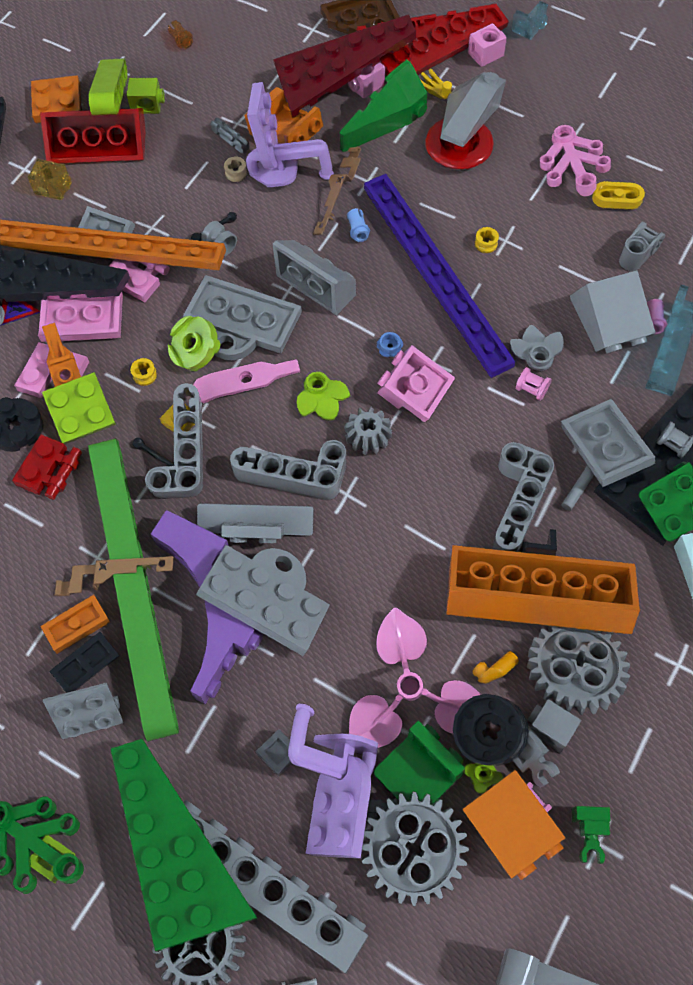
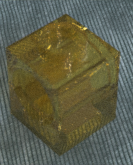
M37 159L28 176L33 192L36 195L62 200L66 191L71 187V177L67 172L65 164Z

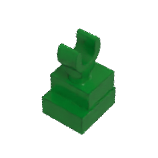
M575 806L571 809L572 822H579L580 836H585L584 847L579 854L581 863H586L587 852L593 850L597 854L598 864H602L605 861V853L600 847L598 837L610 835V807Z

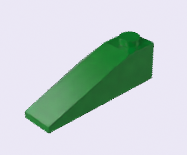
M406 59L385 78L387 84L379 93L376 91L370 96L371 100L364 111L358 110L340 131V150L342 152L348 151L350 147L360 146L405 127L425 114L428 93L409 60Z

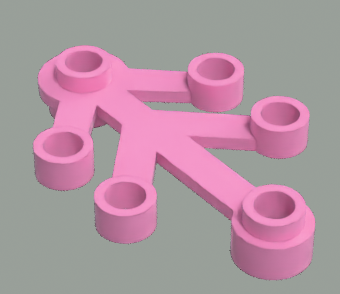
M569 125L558 126L552 134L553 145L545 155L540 157V168L544 171H549L546 175L547 184L550 187L559 186L562 183V174L571 165L576 176V191L581 196H590L597 187L596 176L593 173L586 172L582 162L595 165L597 172L605 173L611 169V159L608 156H600L603 153L602 141L578 137L574 129ZM574 146L586 148L588 153L576 150ZM563 149L565 154L555 166V157Z

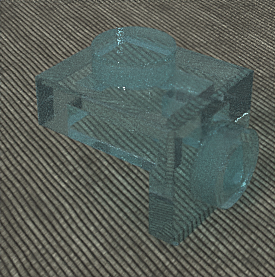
M539 1L529 15L516 10L513 16L512 31L532 40L540 29H544L547 24L548 4Z

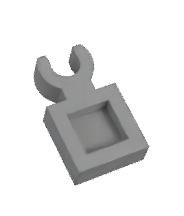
M528 725L529 737L527 746L522 754L513 761L522 773L531 769L533 781L541 788L549 783L543 776V770H546L552 778L557 776L560 771L553 762L545 760L543 756L549 750Z

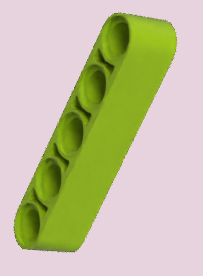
M125 58L100 60L89 91V106L92 116L118 114L128 79Z

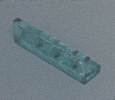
M680 285L672 303L667 326L663 331L645 386L647 389L672 396L675 391L693 333V302L685 300L689 288L685 285Z

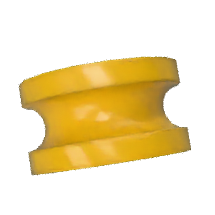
M491 227L479 229L476 233V249L482 253L495 251L499 239L498 232ZM485 238L491 239V241L484 242Z
M140 358L132 363L130 371L136 384L146 386L155 381L157 373L151 360ZM146 369L147 374L142 375L140 370Z

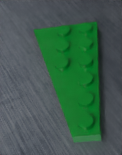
M140 739L111 748L155 952L257 919L258 917L244 898L237 884L228 873L221 859L185 806L145 741Z

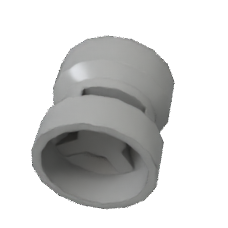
M218 221L210 222L204 228L201 235L202 241L224 243L226 248L224 256L230 254L237 244V237L231 231H225V227Z

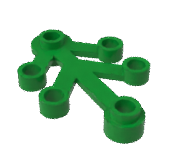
M47 796L40 797L36 802L13 807L8 802L0 801V816L5 814L0 822V861L6 859L5 866L0 869V876L9 874L14 866L13 859L7 855V833L15 838L16 876L13 880V885L17 891L23 894L31 893L37 886V878L31 873L30 850L52 865L54 876L64 884L77 882L84 871L83 862L77 856L71 853L61 855L40 839L41 837L61 832L66 836L74 835L79 830L80 821L73 814L65 813L58 819L26 827L16 822L34 815H38L42 819L51 818L55 814L57 806ZM49 803V808L45 812H41L42 806ZM68 820H73L72 826L64 829L65 823ZM75 865L74 872L67 876L68 868ZM29 877L28 885L22 888L21 883L23 879Z

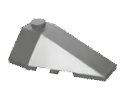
M483 72L457 86L448 95L440 139L464 147L499 108L506 80L500 78L495 73Z

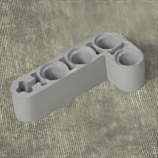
M184 383L175 389L173 395L174 466L154 467L148 471L145 477L147 487L157 498L194 497L203 488L202 402L197 388L192 384ZM187 396L192 397L189 399L190 411L186 409L184 404ZM186 422H193L195 424L191 431L181 430V427ZM187 449L196 451L191 459H183L181 457L182 453ZM188 476L196 478L193 486H182L184 478ZM164 477L167 479L164 487H153L154 481L157 478Z
M330 440L322 445L317 462L248 447L237 448L230 455L234 476L241 482L322 500H331L338 495L347 463L346 448L338 440ZM332 455L340 457L336 460L328 459V457ZM270 468H276V469H278V470H277L276 472H274V473H267V472H266V471H267L268 469H270ZM297 474L305 475L302 479L293 478ZM324 480H331L333 482L330 485L321 484Z
M511 442L502 448L498 467L504 476L519 483L497 529L492 549L519 552L554 470V461L543 452L520 443ZM507 458H515L518 462H510ZM534 469H542L545 473H537ZM523 492H531L534 494V497H527ZM519 515L523 517L524 521H516L511 516ZM508 533L513 535L509 545H505Z
M509 948L504 952L495 985L599 984L540 962L536 957Z

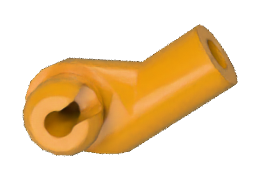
M508 651L490 668L485 662H480L472 670V673L478 678V682L487 684L505 676L519 663V659L515 653Z

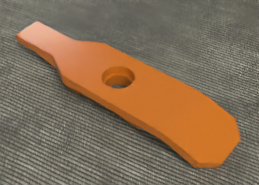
M55 322L42 326L49 347L46 362L55 387L80 378L81 375L75 357L62 344ZM64 370H68L71 373L70 378L67 380H63L60 377L61 372Z

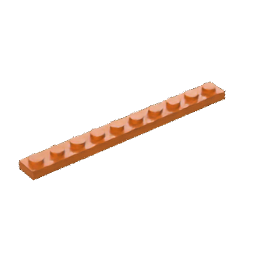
M0 220V245L13 248L210 270L220 269L226 253L224 243Z

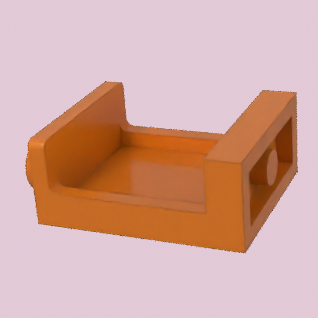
M276 87L269 93L271 97V114H275L277 119L276 133L278 144L308 141L323 127L320 108L315 106L309 112L301 109L299 110L300 114L292 118L284 90ZM246 113L244 116L247 123L249 134L253 136Z
M516 770L462 809L511 879L518 875L520 880H523L537 869L533 863L542 855H545L547 860H549L564 849L560 842L566 837Z

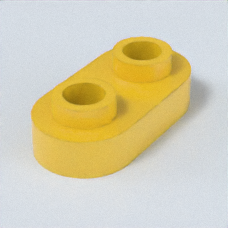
M604 181L597 184L596 190L592 194V200L594 204L601 208L636 209L642 204L645 192L636 183Z

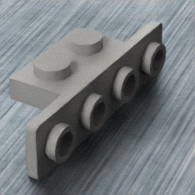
M200 503L197 506V525L212 533H222V537H230V542L243 543L247 542V538H259V543H276V539H281L283 535L311 536L313 534L314 508L312 506Z

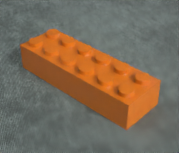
M452 545L446 615L623 634L633 633L640 612L635 564Z

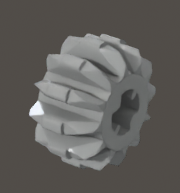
M372 406L368 412H364L359 408L358 415L350 413L349 422L344 426L346 442L352 444L354 452L362 448L363 454L366 455L368 450L372 449L377 455L379 447L386 448L388 439L392 437L391 422L389 418H384L382 410L374 413Z

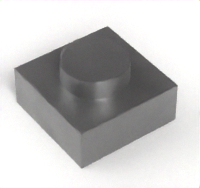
M280 729L256 750L257 755L278 777L292 764L288 756L290 740Z

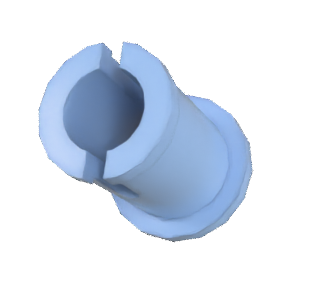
M358 208L352 209L347 213V219L351 227L350 236L357 242H363L368 238L370 228L365 224L362 210L358 211Z

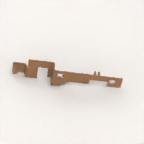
M350 147L348 151L350 152L349 157H345L342 160L340 168L351 167L348 175L332 174L330 176L331 190L324 205L328 208L323 221L317 222L313 235H323L328 220H333L332 217H335L332 210L343 182H351L361 161V158H358L361 151L360 147Z
M174 557L96 560V565L72 566L70 581L62 582L57 580L54 595L70 596L71 593H81L83 575L95 574L93 589L98 590L99 584L104 583L114 574L136 573L137 566H142L147 570V567L149 569L152 568L150 565H157L156 572L173 571ZM164 560L165 566L160 567L159 562ZM100 563L106 564L107 570L101 569Z

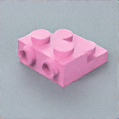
M411 345L405 352L400 350L394 357L391 364L395 367L391 373L386 370L377 382L381 386L377 394L396 408L400 409L403 406L423 422H426L442 400L455 377Z

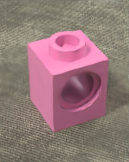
M492 23L470 34L468 54L480 67H483L504 56L507 37Z
M380 62L375 66L370 64L361 70V75L348 82V86L353 92L365 98L385 85V66Z

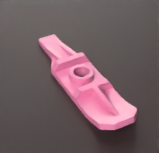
M297 359L278 364L257 362L205 375L196 379L193 385L199 392L201 402L206 403L219 397L267 387L274 380L300 373ZM245 377L251 378V381L248 383L241 382Z

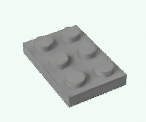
M612 399L561 421L563 431L602 487L655 464L654 454Z

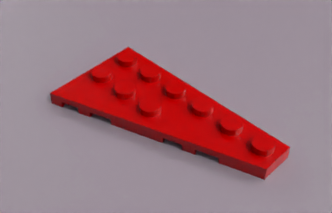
M497 4L473 7L469 11L456 13V10L448 11L446 15L441 16L430 14L412 17L411 21L416 30V39L395 53L385 54L380 58V63L385 66V74L388 76L390 72L407 59L413 65L417 75L467 49L469 47L470 34L492 23L501 31L508 26L509 20ZM358 26L356 32L366 29V26Z

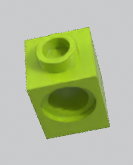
M129 78L127 99L130 109L143 108L144 114H160L161 103L165 102L164 89L159 86L158 78Z

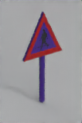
M3 298L1 307L5 311V317L1 325L38 314L40 311L24 301L6 302Z

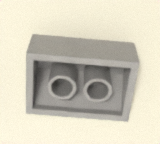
M276 240L273 243L277 277L336 316L356 296V279L349 272H343L334 266L327 258H322L315 254L310 247L303 246L295 240Z

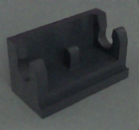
M98 632L49 672L66 693L76 691L118 658L119 654L103 634Z

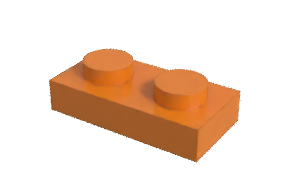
M92 595L40 627L53 650L58 654L110 623V620L95 595Z

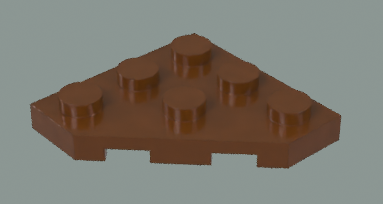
M336 0L320 5V11L327 27L346 34L356 32L358 26L365 25L366 28L377 25V23L387 22L400 17L391 0Z

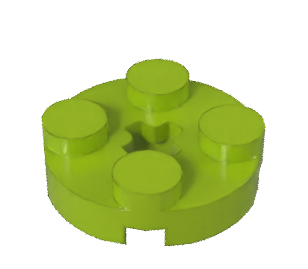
M185 316L171 330L170 336L173 338L171 345L168 344V353L173 363L177 366L194 372L207 365L214 354L218 353L220 349V341L217 339L214 325L202 317ZM191 339H196L195 345L190 348L192 345Z

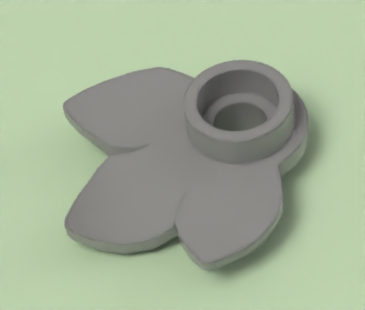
M529 325L522 339L510 340L513 354L520 359L526 360L528 366L536 371L549 369L554 357L562 352L564 344L561 332H555L545 337L534 325Z

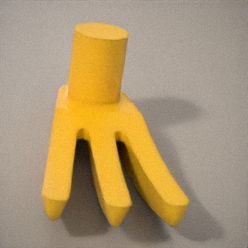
M432 69L428 70L432 79L422 72L421 76L426 83L422 80L421 82L426 91L440 99H448L452 83L450 81L443 82Z

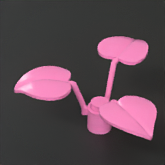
M393 608L379 628L376 645L378 654L385 663L396 664L400 661L402 662L404 674L397 681L399 694L390 706H388L383 697L377 695H368L361 698L354 705L349 720V734L376 741L378 748L393 742L401 732L403 726L402 719L393 712L401 700L414 701L421 695H424L438 702L439 704L435 708V719L443 730L453 734L454 718L461 705L473 696L481 695L468 683L456 680L448 681L443 685L441 697L423 688L422 679L416 673L410 672L407 660H416L424 653L427 645L425 631L417 621L404 614L398 608Z

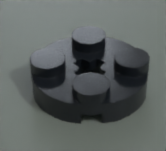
M4 397L0 399V449L15 452L20 451V447H24L27 444L29 446L34 444L42 434L44 426L38 408L32 402L22 398L11 399ZM18 420L20 426H14L13 429H10L9 424L12 421Z

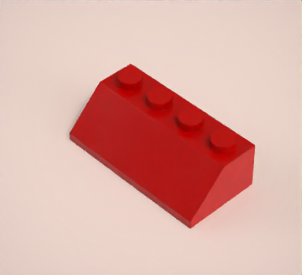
M143 108L119 109L118 114L93 116L90 110L40 112L46 164L144 160L146 131Z

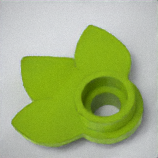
M312 372L304 381V390L297 396V408L303 417L315 411L318 416L325 420H334L339 413L338 401L349 398L350 392L343 382L330 380L322 372ZM315 385H321V386H322V387H320V388H313V386H315Z

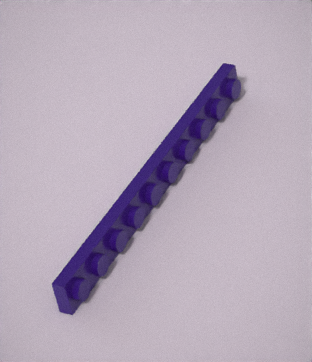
M387 174L365 182V192L490 378L514 368L515 360Z

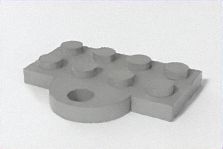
M205 275L183 317L199 316L209 320L216 329L220 345L226 341L233 343L231 348H220L218 353L214 355L224 360H238L252 353L256 346L281 354L302 313V307Z
M225 545L196 593L200 598L301 656H304L330 604L304 590L306 586V573L300 561L291 553L276 548L262 550L253 559H250ZM275 562L285 563L289 571L279 570Z

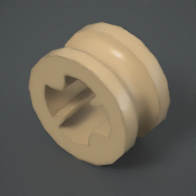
M231 157L225 161L224 170L228 180L240 182L246 178L247 169L244 159L241 157Z

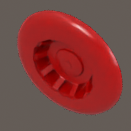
M444 119L436 122L426 135L425 146L430 157L440 165L452 169H469L482 164L491 155L494 146L492 134L484 124L464 147L440 139Z

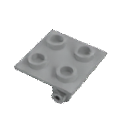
M107 683L43 699V703L62 739L77 737L81 734L107 729L124 723L118 709L120 708L118 696H112Z

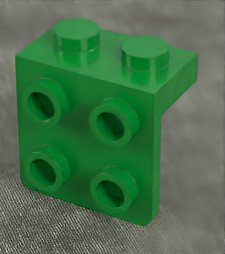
M683 461L674 466L673 472L643 488L638 494L660 533L669 542L693 530V465L690 462Z
M418 720L409 729L408 737L375 768L374 775L396 799H398L399 793H402L406 801H410L412 791H415L418 801H422L425 794L428 793L430 794V804L433 805L462 776L465 767L462 765L464 760L453 748L450 747L447 750L438 741L440 736L429 724L424 726Z

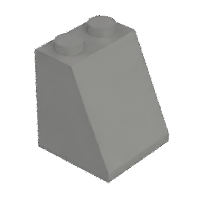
M637 270L586 284L570 295L571 302L596 352L605 349L606 354L621 350V344L630 342L631 347L648 342L646 337L656 333Z

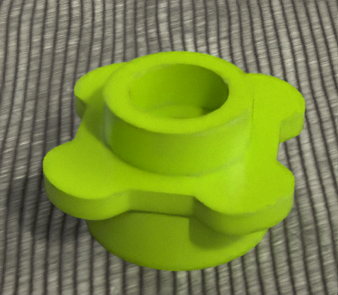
M469 763L464 770L465 775L470 777L474 790L479 794L485 793L487 788L493 784L496 785L503 779L502 773L497 771L494 766ZM485 771L487 775L482 777L480 773Z

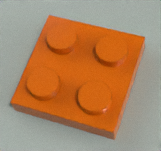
M78 75L31 81L32 117L35 123L41 122L40 112L82 111Z

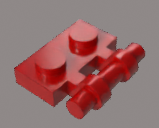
M40 435L12 481L16 486L40 495L46 486L48 489L44 495L49 499L55 500L58 493L63 492L67 485L65 481L70 473L75 471L80 464L78 460L83 452L73 447L68 455H64L68 450L65 444ZM58 465L61 466L56 476H52Z

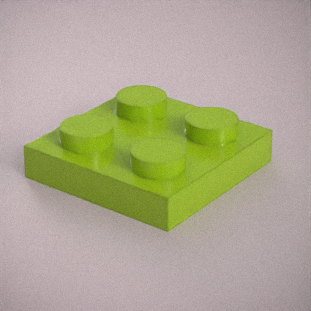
M95 372L42 392L63 444L116 425Z

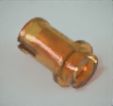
M177 20L170 22L174 30L168 25V32L175 38L177 46L184 49L189 48L193 43V36L190 31L185 30Z

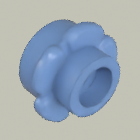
M394 332L384 333L377 341L379 353L384 357H395L403 347V341Z

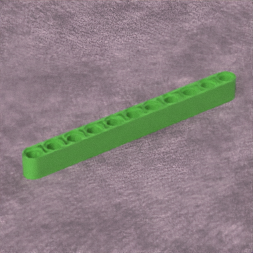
M115 438L88 445L110 560L143 558L118 440ZM137 566L136 573L114 574L113 578L145 738L149 742L178 734L179 727L146 569L142 566Z

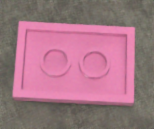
M121 292L119 296L87 298L85 294L71 295L70 299H60L59 295L47 296V300H41L38 333L40 341L47 342L42 326L54 322L61 341L121 338L123 293Z

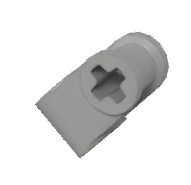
M642 221L624 244L619 258L621 267L628 271L638 270L658 250L665 238V234L655 232L647 227L646 222Z

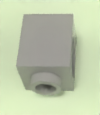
M549 699L543 708L537 704L528 718V721L532 723L530 728L539 739L558 753L564 750L582 721Z

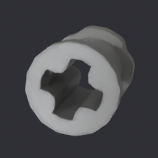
M670 422L656 443L666 445L677 452L679 458H682L693 444V435L688 436L675 428V423Z

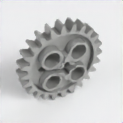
M549 626L548 631L541 629L538 638L534 637L532 647H530L527 656L529 657L527 668L531 669L529 679L538 680L534 688L535 691L543 689L546 691L543 697L544 700L553 697L555 699L554 703L558 706L561 703L566 704V711L569 713L573 706L577 707L580 715H583L586 707L593 714H596L599 706L606 711L611 702L616 704L620 695H623L627 687L625 684H627L630 675L627 673L630 663L624 662L627 652L618 651L621 642H611L610 639L613 634L611 632L602 635L601 631L567 627L558 628L557 626ZM561 646L569 648L570 651L563 649ZM592 655H596L601 659H596ZM554 672L562 673L565 677H560ZM586 681H591L596 686L589 685Z
M412 791L410 801H406L403 794L399 793V803L394 804L390 798H387L388 809L385 811L381 807L376 806L375 809L380 817L378 819L367 818V821L373 828L372 830L364 831V836L369 838V842L363 843L362 850L369 851V855L363 857L361 861L363 864H372L366 875L367 877L378 876L374 886L378 889L385 884L387 886L385 893L387 898L394 892H397L398 903L402 904L406 895L410 896L413 906H416L418 896H423L426 904H430V893L434 892L439 899H442L443 896L440 888L445 886L453 890V885L449 879L451 877L462 878L456 867L457 865L467 866V862L459 857L460 853L469 851L467 846L459 844L460 840L467 837V833L456 832V828L462 821L460 819L450 821L449 818L454 810L450 807L442 812L443 801L441 799H438L431 805L430 794L428 793L425 794L422 801H418L415 791ZM404 815H413L417 819L416 829L410 833L402 832L399 829L400 819ZM425 821H430L428 830L419 842L422 852L420 854L414 852L404 873L399 875L397 871L409 853L406 843L408 841L414 843ZM433 833H442L446 839L445 846L438 851L431 850L428 847V839ZM393 844L400 848L401 854L397 861L387 862L383 859L382 851L385 846ZM417 863H424L429 867V874L423 880H416L411 876V869Z

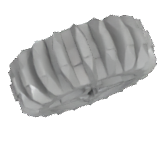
M243 924L224 930L226 950L221 962L214 952V942L220 936L219 933L221 931L207 935V943L204 944L207 945L205 950L207 954L200 951L193 952L192 946H195L192 944L193 940L185 943L183 950L178 954L179 957L176 960L173 947L159 952H155L153 947L152 952L154 954L163 953L164 958L155 962V967L163 968L168 966V969L162 974L161 978L167 981L175 975L176 977L172 985H182L183 982H186L185 985H206L208 982L209 985H219L218 977L225 983H229L231 977L226 972L227 968L229 967L234 971H239L240 969L237 963L232 962L234 955L237 957L245 956V951L235 949L236 943L246 942L245 936H235L234 933L240 930ZM199 958L212 969L211 972L202 976H192L182 970L187 964Z

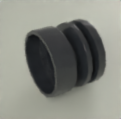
M482 694L473 696L461 705L454 718L453 734L456 745L465 757L474 763L498 766L508 764L522 754L528 743L529 727L527 718L517 705L501 696ZM491 723L501 726V730L497 732V739L494 736L487 735V731L491 730Z

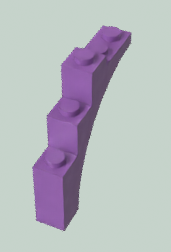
M167 510L151 533L155 544L174 556L190 572L199 587L225 545H228L226 539ZM206 600L205 606L208 619L207 646L201 669L190 690L193 697L203 704L207 703L209 697L214 698L221 687V681L219 680L225 670H231L237 659L235 653L238 652L247 657L251 649H257L263 637L260 631Z

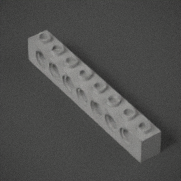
M185 800V806L213 849L218 845H226L228 847V855L222 863L248 904L347 974L368 938V935L363 932L366 925L351 914L346 919L335 912L337 905L322 894L317 900L307 893L310 887L308 884L295 875L290 880L279 873L282 867L267 856L263 860L254 856L252 852L255 848L240 837L234 842L225 835L228 830L226 827L213 818L207 823L199 817L201 810ZM247 863L253 864L256 869L254 877L247 882L240 881L238 872L241 866ZM274 882L282 884V897L277 901L267 900L265 892L268 885ZM299 902H307L311 905V915L305 921H297L293 916V909ZM329 921L336 922L340 926V935L332 942L325 941L321 936L322 926Z

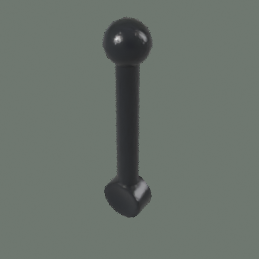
M229 212L227 217L219 221V223L224 225L229 221H235L237 219L236 213ZM202 232L200 234H192L191 240L202 241Z
M141 438L133 440V446L136 449H143L167 466H174V462H171L145 445Z

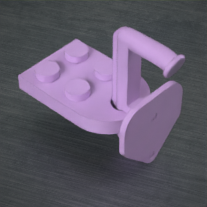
M263 82L253 83L247 118L257 148L251 151L246 158L249 175L267 187L289 185L296 179L298 159L319 156L321 164L319 175L321 178L329 180L330 176L334 173L326 142L316 139L278 144L276 133L277 119L275 114H271L270 94L265 92Z
M299 703L296 705L297 711L293 721L288 748L289 760L296 766L320 773L313 801L305 854L361 859L371 790V774L374 772L378 743L362 736L342 733L314 736V743L334 749V755L305 746L308 722L310 717L314 715V710L306 704ZM354 753L362 754V760L354 757Z

